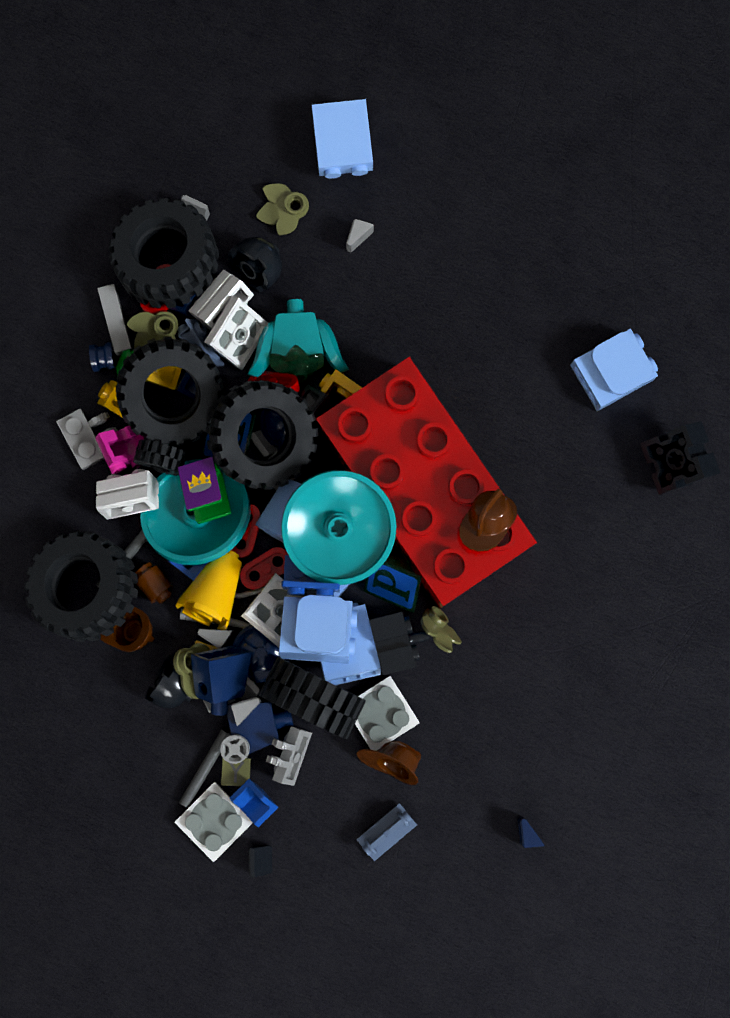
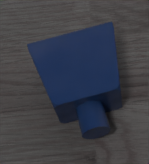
M228 646L191 654L195 695L197 698L211 703V714L217 716L226 715L228 713V700L241 698L244 695L251 652L236 646Z
M271 702L260 703L237 726L232 705H228L227 717L231 735L237 734L247 739L250 745L249 754L271 745L273 738L280 740L278 729L294 726L291 713L287 710L274 713Z

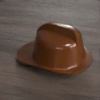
M500 489L485 491L479 494L459 528L463 544L469 549L478 552L488 551L496 547L517 517V507L513 500L503 495Z
M136 607L133 608L131 614L128 612L123 618L126 621L121 627L117 625L113 627L114 633L109 636L100 634V640L125 652L141 649L148 642L154 641L152 624L147 614Z
M391 741L385 743L378 751L360 749L356 753L361 762L375 770L391 775L409 785H416L418 783L415 771L421 759V754L403 742Z

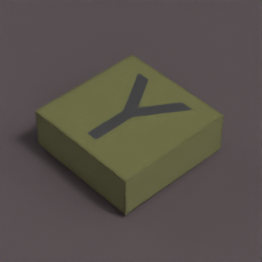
M246 758L237 764L229 763L223 759L221 785L242 786L250 779L251 758Z

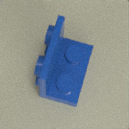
M285 555L284 581H282L281 587L287 590L288 595L305 596L306 591H316L318 596L334 597V592H340V584L322 583L308 577L296 567L289 555Z

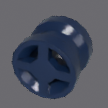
M112 342L105 343L104 346L99 347L95 344L89 345V356L93 372H98L101 368L116 369Z

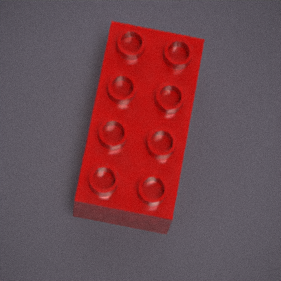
M410 357L316 418L318 431L346 471L359 473L372 480L384 491L390 500L396 517V537L394 543L439 609L537 543L517 514L514 523L496 547L488 551L478 552L469 549L463 544L459 528L462 520L472 507L475 498L485 491H496L500 488Z

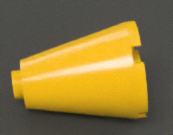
M229 551L224 556L207 563L178 599L176 608L178 609L183 606L182 613L189 618L206 626H210L211 622L219 624L217 629L226 630L230 622L242 562L238 559L239 555Z

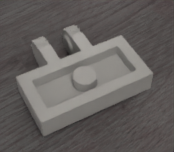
M78 409L56 421L82 470L104 460L95 439L96 435L92 429L109 420L108 412L101 413L88 421L83 411ZM112 427V428L106 429L105 431H109V430H113V429H114V431H117V429H116V427Z
M291 726L283 741L273 738L272 745L281 749L282 753L280 758L273 755L267 756L266 762L275 765V774L272 780L281 784L295 785L312 735L311 732Z

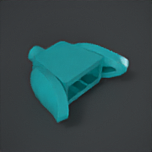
M291 299L287 301L288 313L277 314L275 321L269 322L262 330L254 362L248 375L254 377L261 376L267 369L271 358L273 364L322 362L325 356L327 362L334 370L342 373L349 370L341 356L331 327L324 320L317 319L314 312H304L303 300Z

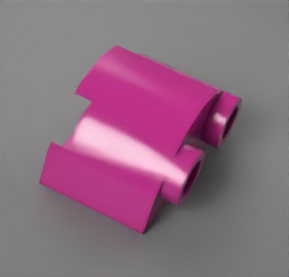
M126 426L119 431H114L113 429L97 434L95 439L112 474H117L130 465L133 469L140 467V465L133 463L139 440H144V438L140 434L136 435L130 426Z

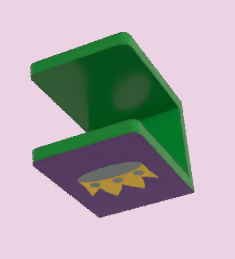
M213 457L178 467L186 508L188 511L194 510L195 520L198 524L231 514L223 472L216 465Z

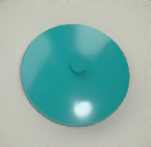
M203 459L185 461L184 465ZM162 473L156 478L159 482V509L142 512L140 515L144 535L154 550L171 562L182 565H201L212 562L231 551L246 532L251 515V503L246 487L223 473L231 514L198 524L195 520L194 510L188 511L186 508L180 476Z
M331 470L310 477L292 493L282 515V539L290 559L305 575L322 583L347 585L369 577L387 560L395 542L396 517L390 500L384 491L372 480L352 471Z

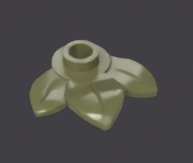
M284 184L264 186L263 191L269 202L259 210L256 216L257 219L268 225H276L279 236L293 232L297 228L299 219L304 217L309 210L308 199L302 193L291 192ZM293 203L301 205L298 210L291 209Z
M143 311L133 315L128 320L127 326L138 332L134 342V349L139 345L141 347L148 343V340L154 338L155 340H161L163 337L176 339L175 334L178 330L176 316L169 311H161L156 314ZM162 320H167L170 323L167 328H162L159 324Z
M436 606L426 609L421 618L422 628L427 635L433 636L434 643L438 648L446 653H451L453 651L452 643L461 644L462 641L457 633L447 625L449 620L441 609Z
M196 643L190 648L179 649L175 653L173 660L174 668L181 678L182 689L192 699L199 698L196 697L194 690L191 654L209 651L210 648L203 643Z

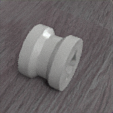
M234 734L228 736L221 744V756L229 763H240L247 758L250 752L249 742L241 735Z

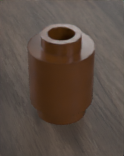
M148 562L135 572L138 577L136 585L151 603L158 601L161 604L173 594L170 591L173 588L172 583L157 565L153 566L151 562Z

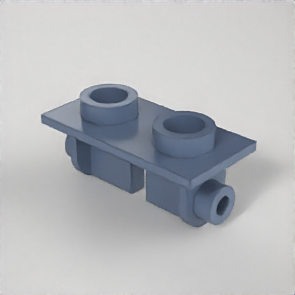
M186 319L185 322L187 324L178 327L179 333L177 336L188 340L193 345L196 344L201 347L216 366H224L225 364L221 359L222 356L204 343L208 335L207 328L196 319Z
M399 803L357 838V841L361 844L367 855L375 861L415 828L417 824Z

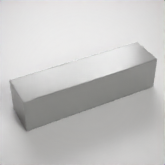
M111 284L97 288L115 354L117 356L122 355V352L127 349L132 351L133 348L115 285Z

